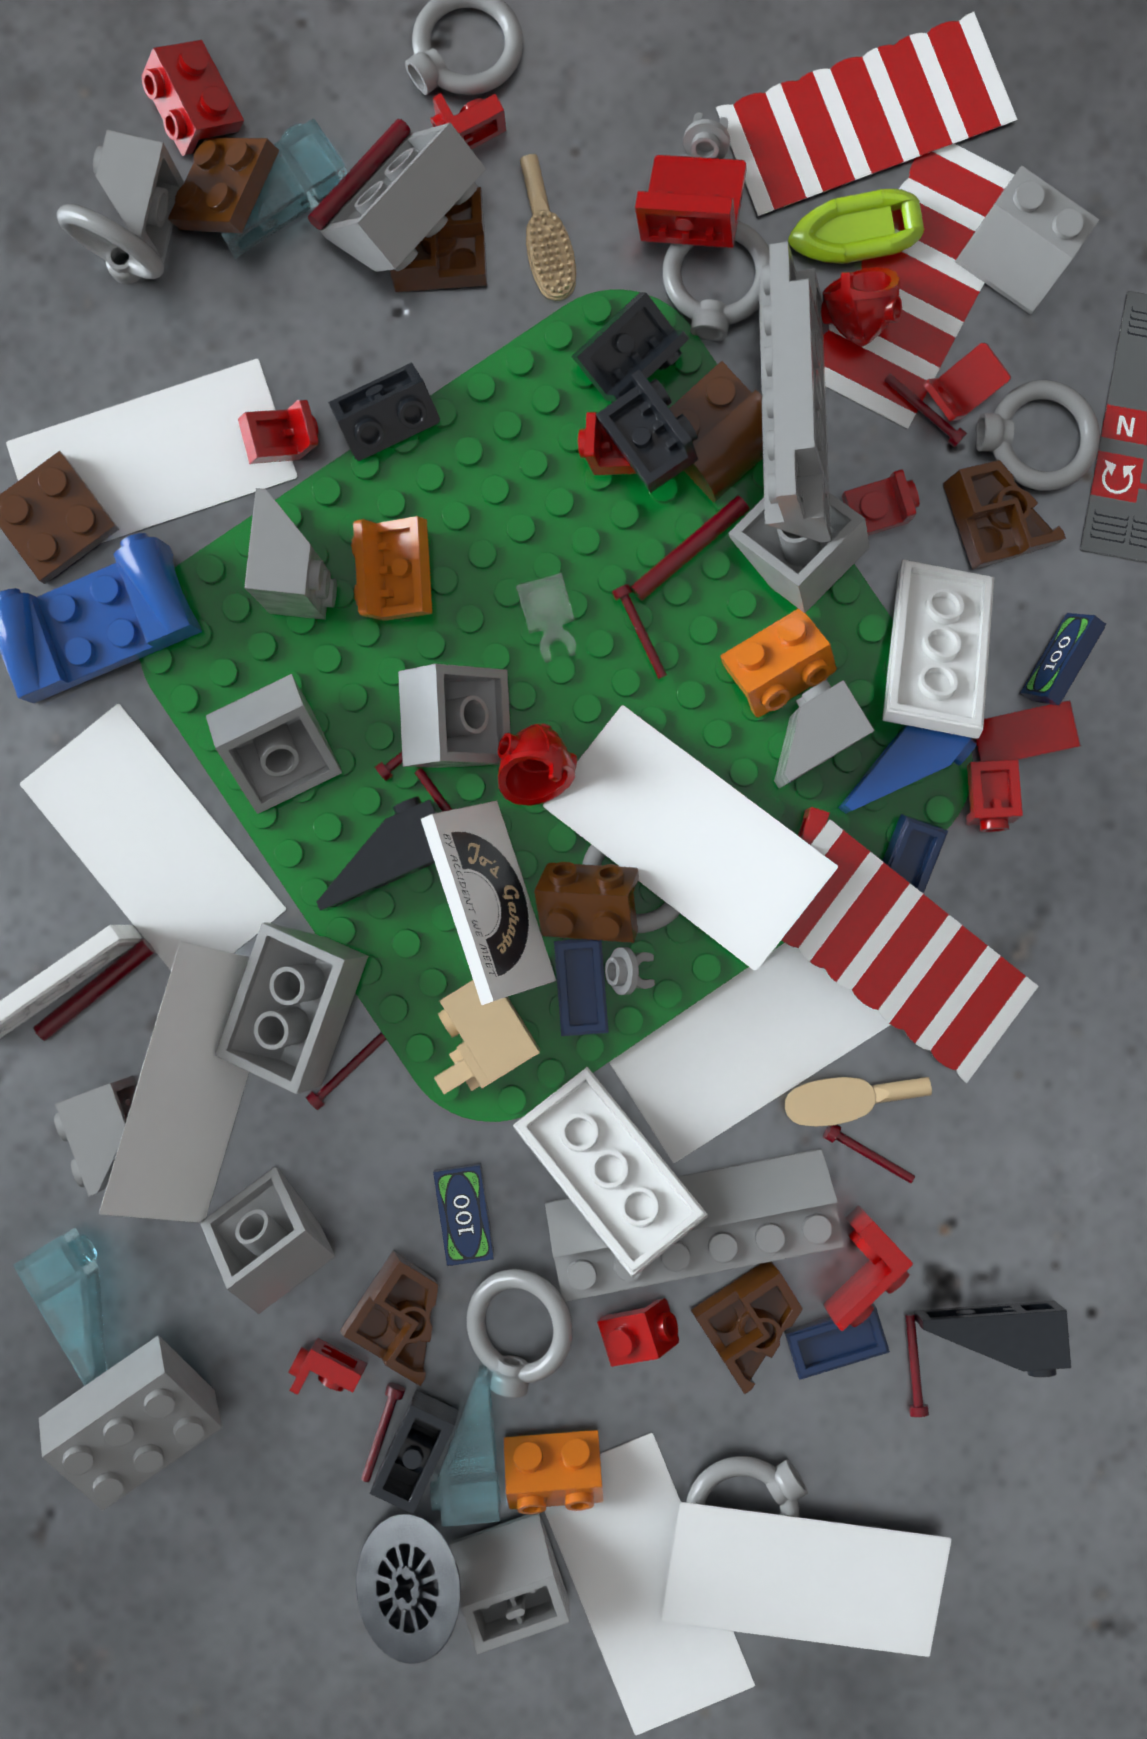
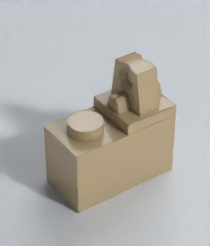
M474 980L440 1000L444 1010L439 1012L438 1015L443 1025L452 1037L460 1034L464 1042L457 1046L455 1051L449 1054L455 1064L434 1077L443 1094H446L465 1081L471 1091L479 1086L484 1088L540 1053L539 1046L508 997L481 1005Z

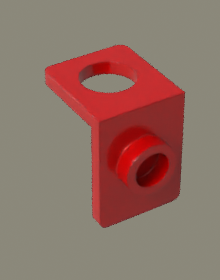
M980 343L939 378L928 379L923 383V386L948 420L952 422L963 419L1011 380V375L987 343Z

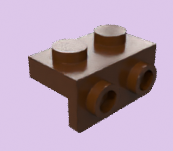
M571 862L546 864L534 890L542 936L634 943L638 933L633 892L639 880L638 868L620 867L615 864L602 866L574 864Z

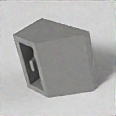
M134 1075L55 1104L58 1111L54 1116L56 1129L61 1139L65 1142L68 1141L75 1158L71 1161L73 1176L80 1187L85 1186L88 1197L101 1192L107 1187L137 1087Z
M540 1513L527 1514L449 1542V1547L460 1574L461 1609L477 1654L570 1622V1600Z

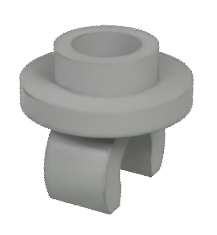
M697 112L694 115L693 123L687 127L684 134L683 146L686 153L690 157L723 159L728 153L730 146V135L727 131L728 119L721 117L720 122L703 119V113Z
M628 947L616 948L606 962L605 976L607 982L619 995H629L635 988L647 989L653 987L654 980L641 979L638 968L639 964L643 961H654L653 954L633 952Z

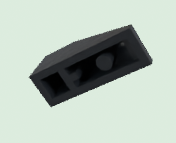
M419 796L395 805L393 807L395 815L386 818L317 900L316 903L319 910L328 911L435 864L421 821L422 818L437 813L434 803L430 799L421 802Z
M1055 1300L914 1310L915 1321L923 1330L1023 1372L1027 1371L1029 1376L1051 1377L1057 1374L1056 1369L1071 1368L1067 1310Z

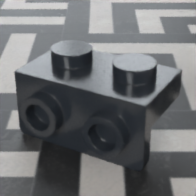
M640 292L571 357L604 399L614 402L635 387L631 376L634 372L640 369L644 376L649 378L657 369L662 371L668 368L681 356L680 348L689 338L684 331L674 330L647 292Z
M639 369L631 375L635 387L598 412L596 416L603 429L649 492L652 493L698 461L693 445L698 436L691 423L683 414L675 417L667 407L672 402L662 384L656 378L649 382Z

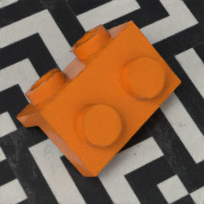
M415 516L381 523H374L365 519L355 520L353 522L354 537L351 547L356 564L357 583L354 588V597L358 605L359 614L382 621L432 614L427 519Z
M796 609L720 655L725 669L747 697L751 711L757 718L770 711L780 709L794 696L809 687H814L825 681L837 669L830 643L808 615L800 609Z
M598 1430L504 1437L505 1486L509 1509H518L519 1513L530 1515L546 1511V1507L565 1505L568 1510L582 1511L592 1508L594 1503L604 1501Z

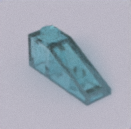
M314 118L305 124L299 123L291 126L283 133L281 140L274 144L279 149L278 155L243 232H223L221 234L235 259L317 206L347 174L344 162Z
M73 1228L13 1264V1267L85 1386L107 1371L100 1273L95 1261L97 1253L94 1245L86 1235H79L76 1228Z
M481 1365L478 1368L441 1463L438 1481H431L430 1484L432 1511H441L442 1527L500 1522L502 1505L490 1389V1372L485 1365Z

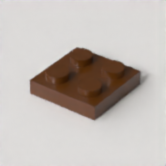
M205 138L194 154V162L184 184L176 193L175 204L168 220L179 230L242 233L278 155L279 149L268 138Z
M58 451L0 494V528L37 579L43 584H46L119 530L118 526L61 451Z

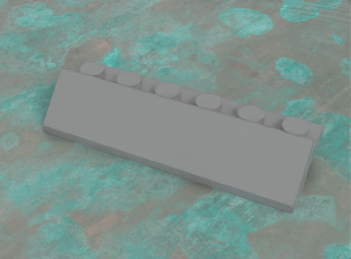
M788 241L769 244L770 265L762 266V277H759L765 525L818 542H830L831 522L824 338L821 317L822 295L815 268L796 271Z
M821 1148L677 1176L706 1211L708 1217L633 1278L569 1197L545 1202L552 1253L555 1260L561 1296L565 1302L844 1247L836 1206L838 1201Z

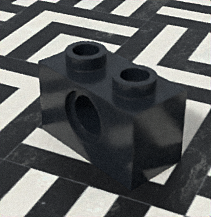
M416 1390L377 1472L369 1494L414 1514L454 1429L459 1410Z

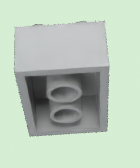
M158 1335L39 1417L42 1458L103 1511L222 1428L215 1390Z

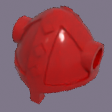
M872 267L854 272H842L841 278L833 281L822 292L821 317L823 323L834 325L847 340L861 347L873 341L889 323H898L902 316V301L899 297L900 278L897 272L889 268Z
M537 723L526 727L516 735L505 733L500 739L498 756L501 758L498 769V788L504 798L512 803L527 806L545 803L562 794L575 779L577 757L574 753L568 751L565 743L561 740L558 733L552 729V726L545 723Z

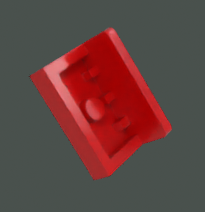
M202 40L152 49L142 73L143 88L146 95L154 101L163 119L167 135L171 140H174L182 156L191 155L200 139L239 132L244 119Z

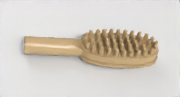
M528 154L520 158V165L532 212V217L526 227L528 261L540 292L547 299L562 301L573 293L576 286L574 251L561 219L550 211L538 156L536 154Z
M929 1077L870 1085L867 1081L860 1078H825L794 1088L786 1097L785 1111L787 1116L799 1125L815 1127L837 1125L867 1115L874 1105L878 1103L931 1096L932 1086Z

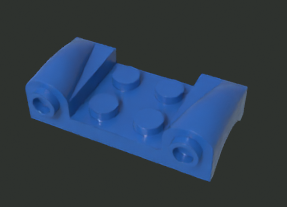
M146 533L133 534L120 542L121 548L114 553L116 563L38 597L29 593H21L20 589L16 588L0 592V653L19 699L33 704L202 632L200 624L189 607L180 587L174 568L173 553L169 545L157 537H148Z

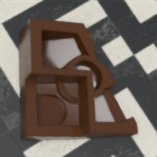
M477 187L473 195L462 204L452 206L445 214L448 218L447 223L432 237L423 238L415 247L418 252L417 256L408 266L400 271L390 270L395 292L487 286L485 225L481 187Z
M1000 460L959 469L943 483L972 570L1029 554L1066 539L1064 531L1060 526L1052 530L1033 509L1038 502L1028 491L1022 490L1017 486L1014 476Z
M392 1251L340 1329L342 1335L381 1358L385 1366L421 1386L426 1376L424 1361L427 1342L431 1341L433 1326L430 1323L432 1308L436 1305L438 1283L415 1264L397 1252Z
M771 1261L757 1265L691 1309V1312L743 1393L746 1394L755 1385L752 1377L766 1356L770 1358L774 1356L780 1346V1338L783 1332L793 1326L803 1308L780 1271Z

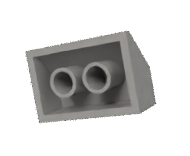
M451 123L411 133L320 232L327 240L375 272L393 269L400 271L415 259L418 254L415 247L423 238L432 237L444 227L448 221L445 214L454 204H462L473 195L478 187L475 181L486 168Z
M256 488L244 588L269 614L326 620L327 607L333 608L336 601V579H331L330 570L327 569L323 560L320 559L311 544L266 489Z
M268 922L262 923L215 1056L295 1094L321 1087L368 956L327 937Z

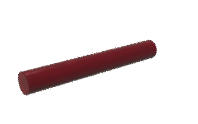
M398 118L308 215L309 222L316 229L322 230L407 138L411 130L405 121Z
M737 495L630 587L634 594L641 601L648 597L750 509L747 503Z
M141 939L33 1027L35 1033L43 1041L48 1040L155 953L154 948L146 939Z

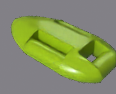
M880 189L835 198L814 208L802 217L792 229L788 242L795 251L806 257L829 263L846 264L893 255L912 247L924 233L925 228L919 203L920 200L913 193L903 189ZM901 209L905 230L895 233L892 211Z

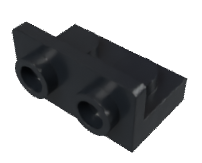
M412 362L328 402L357 461L376 454L440 422V417L426 385Z

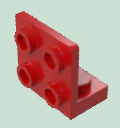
M671 155L655 156L648 192L638 191L635 204L641 241L733 248L747 172L746 162L734 159Z
M859 1205L845 1218L854 1228L848 1236L869 1261L823 1304L834 1324L841 1331L849 1325L857 1327L864 1322L874 1310L872 1303L885 1291L891 1294L900 1288L909 1277L907 1270L913 1265L911 1260Z

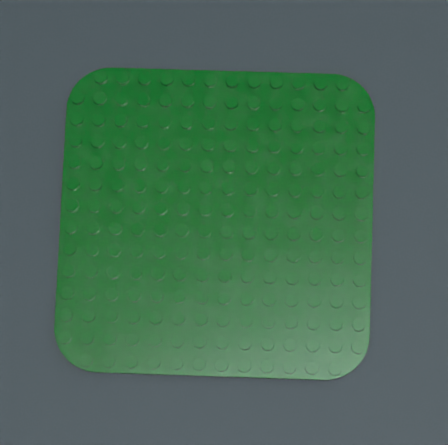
M602 290L586 294L567 303L430 395L440 417L438 424L361 461L355 459L350 449L275 499L311 544L320 559L323 560L327 569L330 570L331 579H336L337 581L335 605L333 608L327 607L326 620L269 614L244 588L253 517L251 515L175 567L182 592L199 622L202 632L139 659L146 681L154 695L315 934L330 938L368 956L355 993L413 1080L440 1107L463 1118L476 1121L501 1122L525 1116L586 1067L594 1073L749 966L681 913L672 922L660 929L646 933H637L634 943L602 940L609 1033L561 1036L554 941L576 939L542 936L556 981L508 996L539 1046L540 1053L484 1088L479 1086L471 1091L465 1081L446 1094H443L434 1077L455 1064L449 1054L455 1051L457 1046L464 1042L460 1034L452 1037L443 1025L438 1015L439 1012L444 1010L440 1000L471 982L473 977L436 864L423 868L328 911H320L316 903L317 900L386 818L395 815L393 810L395 805L419 796L421 802L430 799L434 803L437 813L442 812L415 775V772L420 768L424 769L452 810L493 801L498 802L540 932L541 928L534 890L546 864L558 862L582 864L591 844L543 807L544 803L531 806L517 805L505 799L498 788V769L500 765L430 768L403 767L402 763L391 772L393 777L386 782L374 767L381 761L385 765L402 751L398 671L432 664L507 670L510 733L516 735L519 731L537 723L548 724L558 733L568 751L576 755L577 762L619 708L624 705L797 836L805 810L810 807L830 812L827 822L829 820L833 821L881 861L884 858L901 814L947 830L960 814L969 794L967 765L973 762L972 752L960 766L952 762L950 766L851 812L845 814L838 808L904 726L903 724L883 721L893 619L855 564L825 592L806 614L831 645L837 669L826 680L831 687L844 680L874 731L779 789L774 780L789 718L799 708L796 700L813 687H809L794 696L780 709L770 711L757 718L751 711L747 697L725 669L720 657L723 653L798 609L768 585L729 536V532L764 498L763 459L713 503L684 470L650 493L637 474L594 475L586 458H581L579 455L578 433L580 429H586L587 412L598 413L613 402L604 399L571 356L640 293L632 290ZM650 296L674 330L684 331L689 338L680 348L682 354L676 362L662 371L657 369L647 378L649 382L656 378L662 384L672 403L667 406L670 408L708 374L717 363L699 336L691 334V325L670 305ZM739 495L749 506L750 510L643 601L634 592L629 595L667 676L658 679L621 599L615 600L612 591L625 584L633 585ZM415 516L427 519L432 614L386 621L361 616L354 597V588L357 581L355 557L351 547L354 537L353 522L365 519L374 523H381ZM292 674L309 703L342 773L257 814L217 752L206 715ZM605 856L602 862V866L607 864L617 865L607 856ZM639 881L637 882L633 892L636 914L651 912L665 903L663 899ZM781 940L774 950L784 944V942ZM618 947H628L633 952L653 954L654 961H643L639 964L638 968L639 977L641 979H653L654 986L647 989L635 988L629 995L617 994L607 982L605 976L606 962L611 957L613 951Z

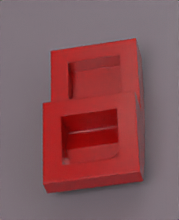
M1070 700L1061 702L1059 706L1049 704L984 719L983 731L979 739H976L981 761L1021 760L1081 746Z

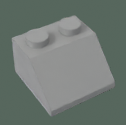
M107 130L103 146L96 148L93 158V172L129 231L152 247L164 263L173 228V223L168 220V217L175 204L176 193L184 181L163 142Z
M1021 165L955 263L1031 315L1072 261L1099 219Z
M830 492V542H818L765 525L764 498L729 532L731 540L768 585L804 613L870 548L865 518Z
M432 664L398 671L403 767L445 768L500 765L501 758L498 756V745L502 736L505 733H510L507 670Z
M292 674L206 715L217 752L257 814L342 773L309 703Z
M825 680L802 694L801 698L796 700L799 708L789 718L774 780L779 789L874 731L844 680L833 687Z
M276 1166L200 1222L227 1290L258 1314L335 1257L320 1223Z

